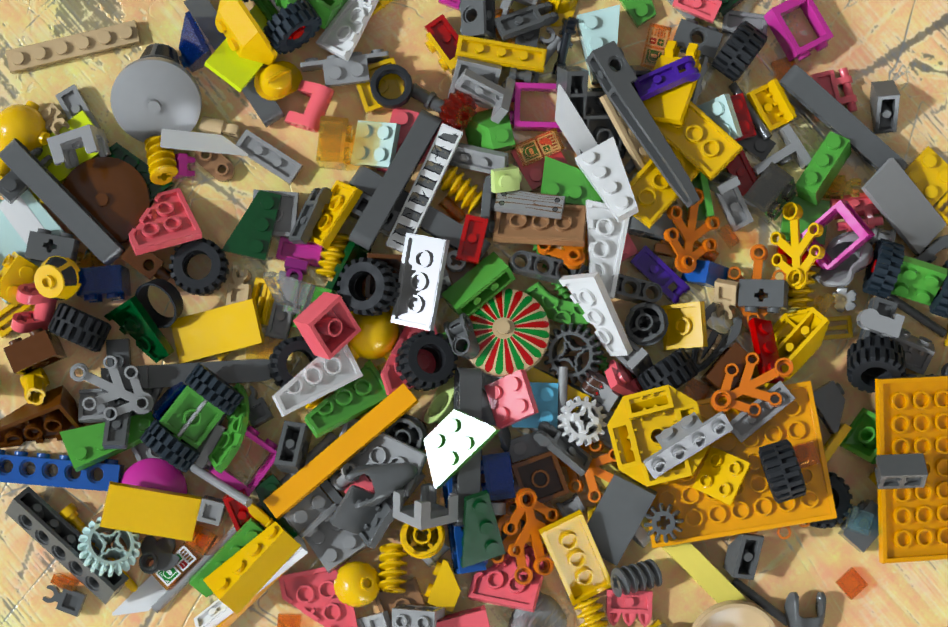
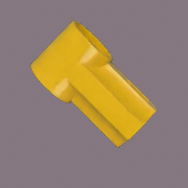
M40 367L20 377L25 400L28 404L36 406L43 403V399L46 396V387L50 385L45 371Z

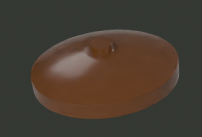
M97 157L89 159L74 168L63 183L70 193L120 244L129 241L130 231L132 228H136L140 217L147 208L151 207L150 191L143 176L129 163L117 158Z

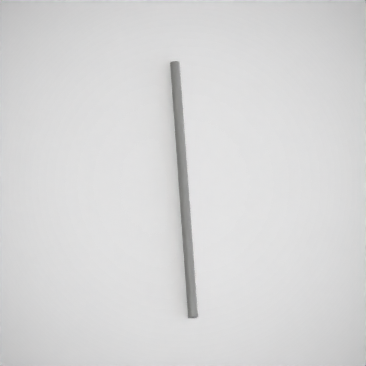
M329 432L307 454L305 465L337 438L333 432ZM288 473L280 482L284 484L295 474ZM259 501L256 505L263 511L262 505ZM233 526L151 606L156 613L166 606L237 532L235 527Z

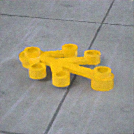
M788 202L784 205L782 214L785 219L790 220L791 244L786 241L785 234L777 231L771 234L770 241L772 244L779 246L792 258V266L787 263V257L779 253L772 256L771 262L773 266L779 267L787 274L786 281L789 286L799 290L806 286L808 271L816 259H822L825 255V249L822 246L813 245L809 249V255L802 263L803 254L813 239L823 234L824 228L821 224L811 223L808 226L807 233L800 240L799 219L803 216V209L797 203Z

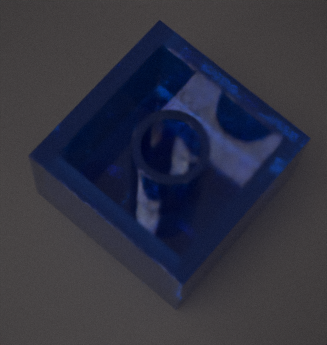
M121 264L79 268L78 275L81 286L76 293L84 301L101 303L103 298L111 299V301H123L125 296H131L130 272L128 268Z
M502 452L482 455L480 474L485 476V483H481L482 491H488L491 501L516 498L510 453Z

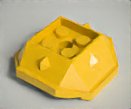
M670 385L623 396L607 424L619 471L646 487L693 476L709 449V445L656 479L652 477L643 461L662 449L659 443H655L652 440V433L655 430L663 431L693 412L696 413L702 422L697 401Z

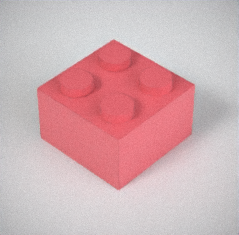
M323 292L293 320L313 354L329 360L361 331L342 297L329 292Z

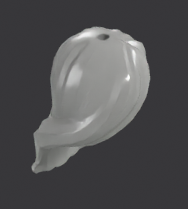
M854 231L842 233L832 239L826 248V252L834 260L859 237ZM869 241L866 242L836 269L827 270L821 268L812 278L825 287L848 286L853 280L855 273L865 269L872 262L874 257L872 245Z
M539 592L535 611L529 612L515 609L509 620L508 627H566L567 617L555 599Z

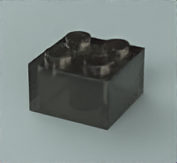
M771 162L743 196L748 209L768 224L772 219L775 221L781 215V208L784 204L791 202L797 194L795 192L794 177Z

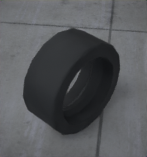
M383 65L371 77L370 88L372 96L378 104L385 108L395 109L402 107L412 96L413 84L411 76L406 69L399 65ZM387 74H397L404 80V92L396 99H387L379 92V82Z

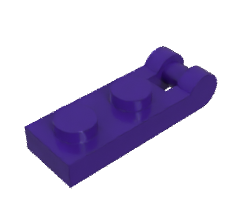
M685 56L637 77L638 79L634 84L641 100H647L685 82L698 80L701 75L698 68L694 67V58L692 56Z
M646 245L630 261L649 281L661 286L663 294L672 304H677L680 301V296L683 293L686 294L691 289ZM672 282L677 285L673 292L668 288Z

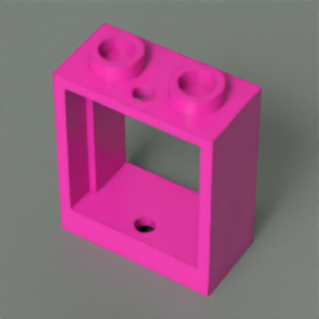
M787 0L771 8L763 16L789 62L797 58L799 61L811 55L810 51L814 49L817 52L823 50L828 46L827 42L834 37L813 0ZM800 7L818 37L802 47H799L782 16Z
M515 82V89L511 102H514V111H510L509 117L510 124H514L513 131L562 132L556 122L520 121L521 91L557 92L556 83Z
M839 200L814 223L821 224L824 228L840 214L859 238L834 260L825 251L822 259H816L817 264L822 269H836L875 236L847 200ZM808 228L800 234L802 239L807 233ZM816 238L813 239V241L807 248V251H809L810 247L813 245L821 246L820 243L816 240Z
M250 425L247 427L245 435L270 453L249 482L246 484L226 469L219 473L213 465L209 468L212 474L238 491L245 488L248 497L273 465L278 447L276 443L268 438L266 441L258 436L260 432Z

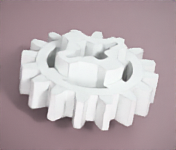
M577 396L573 400H568L566 406L564 405L560 408L564 414L557 416V419L562 420L558 428H564L565 431L562 433V436L568 435L569 443L576 440L577 446L582 445L583 442L585 446H588L592 442H597L599 440L598 436L601 437L605 434L601 428L607 426V423L603 422L607 414H601L600 411L603 409V406L598 408L595 406L597 400L594 399L589 402L588 396H585L582 400ZM579 407L576 413H571L574 408ZM594 429L590 435H586L589 430Z

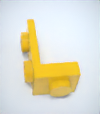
M427 33L425 45L432 54L436 52L440 58L438 63L444 71L448 70L452 75L457 58L454 57L449 60L431 33Z

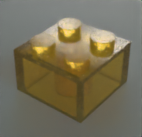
M321 116L316 161L320 168L347 171V165H351L352 151L349 143L354 142L353 125H350L348 118Z

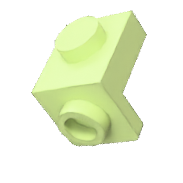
M508 164V167L491 169V192L501 193L520 190L522 175L518 167Z

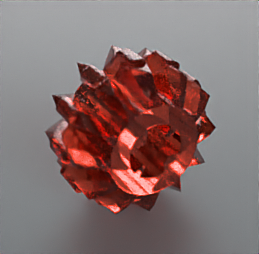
M457 90L455 94L450 93L448 99H444V104L440 106L441 112L439 116L444 124L460 130L462 127L467 128L469 122H473L472 117L477 114L475 109L478 105L471 95Z

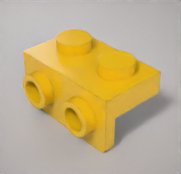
M777 78L746 94L750 104L770 132L788 124L797 117L794 106L789 102L784 88L780 85Z
M14 251L12 255L8 254L2 263L4 267L0 271V297L17 307L19 304L16 300L18 286L33 283L39 266Z

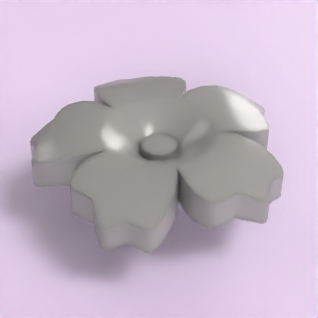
M837 287V292L830 296V301L836 303L834 307L838 312L842 313L845 309L847 311L854 310L857 305L853 301L856 300L857 293L854 289L848 292L847 287Z

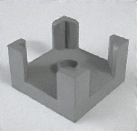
M90 124L47 138L54 164L61 165V163H65L68 169L80 165L75 149L85 147L86 153L99 152L100 157L111 155L104 130Z
M431 483L421 485L420 500H416L414 504L403 506L404 491L402 489L393 491V518L419 530L458 522V495L453 492L448 496V508L436 503L437 489Z

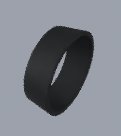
M154 279L142 284L136 290L135 296L158 328L171 326L181 315L183 299L177 288L164 279ZM150 285L160 288L168 295L174 307V317H165L153 308L148 298V288Z

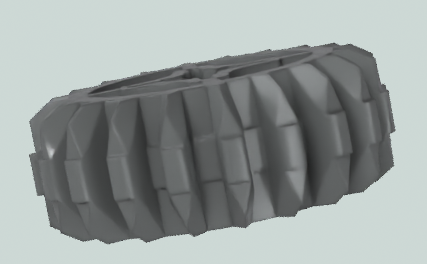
M570 323L569 328L566 324L561 325V331L558 328L553 329L554 335L550 334L549 341L551 343L547 347L549 351H546L543 356H549V359L544 361V364L548 365L551 363L552 367L549 368L548 372L551 373L556 370V379L559 376V366H562L560 361L569 362L571 367L575 369V371L568 370V380L570 378L572 384L577 383V378L581 383L584 382L585 376L589 378V370L593 372L599 371L595 364L603 362L597 356L603 355L604 351L597 350V347L601 346L602 343L594 342L597 336L596 334L589 335L592 330L590 327L583 332V324H579L576 328L575 323ZM571 335L581 338L587 345L580 346L576 344ZM564 338V351L557 355L558 344ZM582 350L575 357H564V355L569 354V351ZM589 351V361L584 369H582V355Z

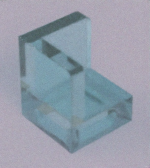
M852 506L844 529L863 536H869L871 532L869 529L874 514L858 509L859 507Z

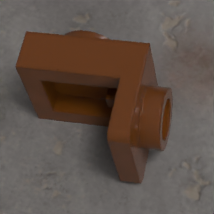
M660 240V243L656 242L653 252L656 255L674 258L672 270L677 272L678 270L674 263L677 255L670 243L666 240Z

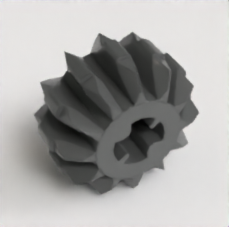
M660 503V512H657L656 508L652 506L650 509L655 515H645L647 519L652 520V523H644V527H653V529L648 531V536L657 532L655 541L658 542L662 534L664 542L668 543L667 534H670L674 540L677 539V536L672 531L675 529L678 532H682L683 529L677 527L676 523H683L684 520L681 518L675 520L674 517L678 516L680 511L676 510L671 514L673 505L669 504L667 511H664V505ZM663 516L666 517V520L670 519V524L666 526L665 530L661 529L662 526L658 527L657 522L661 521Z

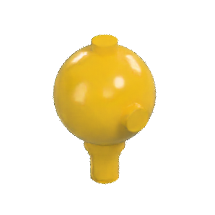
M27 101L26 105H11L0 112V152L14 138L25 145L30 152L36 147L42 148L43 145L48 144L47 138H50V133L45 128L46 122L38 111L40 108L38 104ZM0 158V179H2L11 169Z
M393 308L388 312H382V315L379 316L359 315L353 313L354 311H350L361 329L347 343L355 360L360 357L369 360L384 357L386 361L388 360L399 338L398 324L391 323Z

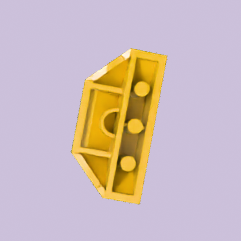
M220 0L215 25L218 31L227 38L231 50L236 51L241 58L266 65L274 64L278 54L243 1Z
M814 307L784 313L773 325L779 358H789L794 366L793 373L789 377L784 378L783 382L791 379L822 345L830 321ZM757 366L755 367L753 372V376L755 378L759 376ZM781 366L782 372H787L789 370L788 366ZM772 383L764 384L766 388H771L775 385Z

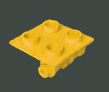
M712 446L692 488L731 506L738 490H740L747 471H749L751 463Z

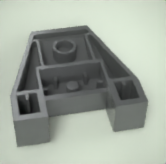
M630 65L634 68L636 77L651 72V70L643 66ZM557 66L556 90L560 84L598 145L614 137L620 157L623 159L627 149L599 99L606 94L603 88H588L589 71L579 66ZM633 84L632 86L634 87V89L636 90L637 94L639 95V93H638V91H637V89H636L635 84Z

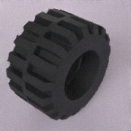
M745 20L740 23L712 62V67L731 81L738 80L767 42L768 36Z
M202 238L183 243L180 247L176 246L174 249L176 251L175 254L170 256L172 262L169 264V269L172 272L170 273L172 279L175 280L177 286L190 294L205 296L208 293L210 295L214 293L215 289L219 290L222 282L225 283L227 280L225 277L226 274H229L227 267L229 262L226 259V254L217 244L209 239ZM198 254H205L211 259L212 266L209 274L198 280L191 278L187 271L189 261Z
M361 257L359 260H352V265L346 264L343 267L345 272H340L339 274L341 281H337V286H340V290L337 293L342 296L349 311H354L353 313L359 315L379 316L382 315V312H388L390 310L389 306L396 304L394 298H399L400 293L397 292V288H400V283L396 282V279L399 277L397 273H392L395 270L392 266L387 265L388 263L385 261ZM371 274L375 279L376 289L372 297L366 300L362 294V283Z
M59 303L48 326V330L51 333L94 352L101 351L112 328L108 322L65 303Z
M422 331L401 344L402 347L397 351L399 356L395 359V363H399L396 370L402 373L400 379L402 381L406 379V385L408 387L414 386V390L418 391L421 389L423 391L433 390L447 383L448 379L452 378L455 374L452 371L456 370L458 365L454 363V361L458 360V356L453 354L452 347L449 345V339H443V334L441 333L435 335V331H428L427 333ZM420 349H425L434 356L436 367L433 373L423 371L418 365L417 354Z
M302 336L291 337L281 341L278 346L274 347L273 353L270 354V364H268V369L271 370L270 377L274 378V383L281 388L293 378L286 366L287 359L291 353L296 351L304 353L310 363L318 357L313 354Z
M868 336L865 339L857 340V343H852L847 351L848 381L851 382L853 387H858V390L872 393L875 392V379L906 377L905 351L902 345H898L896 340H890L889 337L882 338L880 336Z
M679 348L641 373L637 380L644 391L665 385H670L677 389L697 376L699 369L685 348Z
M787 439L759 447V457L774 500L779 504L806 495V485L792 444Z
M833 472L828 473L837 518L811 522L810 526L823 529L835 527L836 524L843 522L842 519L844 517H848L850 514L848 509H852L853 504H850V499H853V496L849 494V485L844 483L845 480L842 477H838Z

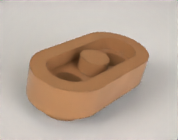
M195 151L196 161L216 180L227 182L233 178L235 168L222 154L210 153V156L204 159L202 158L204 152ZM221 166L226 167V171L224 173H219V168Z

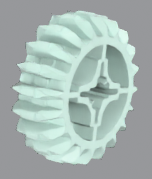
M98 517L96 523L90 521L89 527H84L82 530L83 534L79 536L78 541L81 543L78 544L77 549L82 551L79 554V559H86L83 563L84 566L92 565L91 573L97 569L100 570L99 576H102L104 572H107L109 578L112 577L113 572L119 576L122 574V569L126 572L129 571L130 565H135L136 558L140 555V551L137 550L141 547V542L137 541L139 534L100 527L101 517ZM102 532H112V534L106 535ZM120 537H121V538L124 540V542L126 543L127 551L124 550V549H123L124 546H122V545L120 544V542H119V538H120ZM114 540V543H113V545H112L113 547H111V549L108 548V549L106 550V552H104L105 549H106V546H107L108 544H111L112 541ZM91 541L95 543L94 546L100 551L98 556L92 549ZM107 558H114V559H116V560H115V561H108V560H105V559H107Z

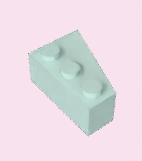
M620 5L577 15L576 18L579 19V22L576 23L585 60L593 50L612 41H615L617 44ZM586 62L591 84L599 83Z

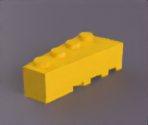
M275 521L209 574L203 581L221 602L238 614L301 545Z

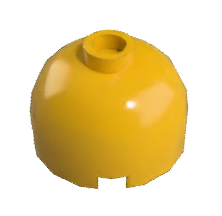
M353 561L339 568L337 578L334 579V590L342 603H346L351 607H361L370 604L376 599L380 592V587L378 586L380 578L378 577L377 570L372 565L366 562Z

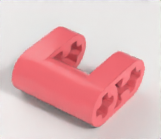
M301 80L297 91L310 97L304 114L288 111L284 121L296 128L318 133L335 91L318 83Z
M35 283L18 286L16 300L25 305L35 304L34 311L15 313L11 322L12 330L18 333H30L39 328L48 330V326L55 313L57 300L41 295L36 289Z

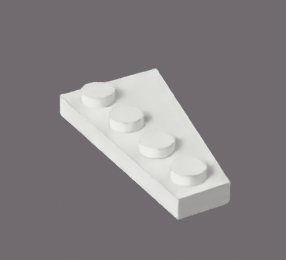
M347 0L316 41L318 46L349 61L379 0Z
M614 137L575 157L576 164L619 223L639 212Z
M587 199L586 219L589 273L599 272L609 297L613 299L615 297L630 217L619 223L605 203Z
M599 272L565 275L559 279L563 287L567 286L572 293L570 298L574 304L578 303L585 312L583 314L585 320L596 328L594 333L609 355H629L633 349Z
M346 344L330 360L316 357L278 390L272 398L283 417L362 377L363 374Z

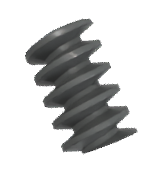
M651 559L637 562V564L632 563L629 566L625 565L621 568L617 567L611 571V588L617 597H621L622 592L624 595H629L630 590L632 593H636L638 588L644 591L646 586L652 589L654 584L657 587L662 585V574L656 562Z

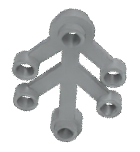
M108 355L103 360V365L108 369L113 383L90 373L89 368L84 363H76L70 368V377L74 381L81 382L85 380L108 391L95 397H86L82 402L85 410H93L97 405L118 398L129 401L116 408L109 406L104 410V418L112 421L117 416L130 411L146 414L153 408V397L148 392L143 391L138 378V368L134 365H129L124 370L125 377L130 379L134 392L132 393L126 390L117 367L118 360L114 355ZM107 358H113L115 364L108 366L106 364ZM77 368L83 370V375L81 377H77L75 375V370ZM129 368L135 369L136 374L134 376L127 374ZM87 399L93 400V407L89 408L86 406L85 402ZM145 399L146 406L140 407L138 400ZM107 410H114L115 416L108 417L106 414Z

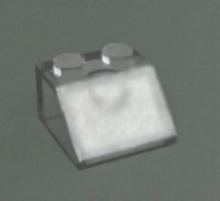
M264 272L263 279L276 304L283 307V312L299 315L311 304L316 288L315 285L276 272Z

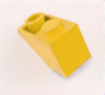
M443 559L442 563L437 562L433 572V575L437 576L434 585L429 583L425 596L429 597L427 603L437 607H445V610L453 613L461 588L449 561Z

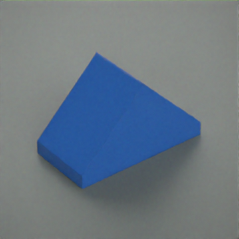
M696 260L695 270L691 273H682L681 279L684 282L714 288L717 278L727 280L729 268L712 261Z

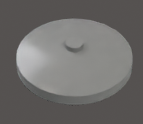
M162 57L141 58L128 64L117 76L110 96L111 109L117 123L127 134L141 142H144L151 136H161L162 129L191 132L199 119L202 108L201 92L191 73L180 64Z

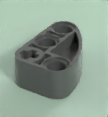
M663 214L650 229L631 216L627 233L660 241L665 240L663 233L666 229L676 228V226L668 218L667 214ZM670 231V237L673 238V233ZM679 233L678 241L684 246V240Z

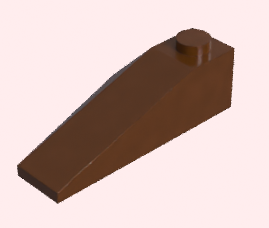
M62 385L46 391L42 404L36 406L26 403L0 420V448L20 446L23 442L36 441V444L44 443V439L57 438V441H62L61 431L84 427L83 423L80 424L78 421L79 410L75 399Z

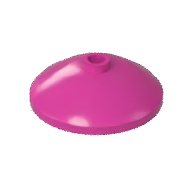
M146 458L134 463L126 470L120 483L188 494L187 483L182 472L161 458Z

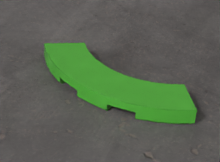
M540 281L524 291V293L532 296L542 306L547 318L563 324H589L583 317L585 312L578 303L574 304L573 301L556 297Z
M237 383L233 388L241 393L244 399L230 416L227 415L226 419L229 420L227 430L223 432L218 444L208 456L213 467L219 473H222L238 452L248 426L249 400L244 386L240 383Z

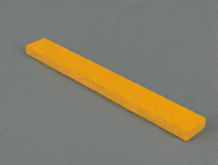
M403 383L263 502L275 518L279 520L419 402L418 399Z

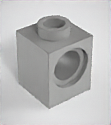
M205 495L202 498L196 521L219 526L222 523L226 508L223 499Z

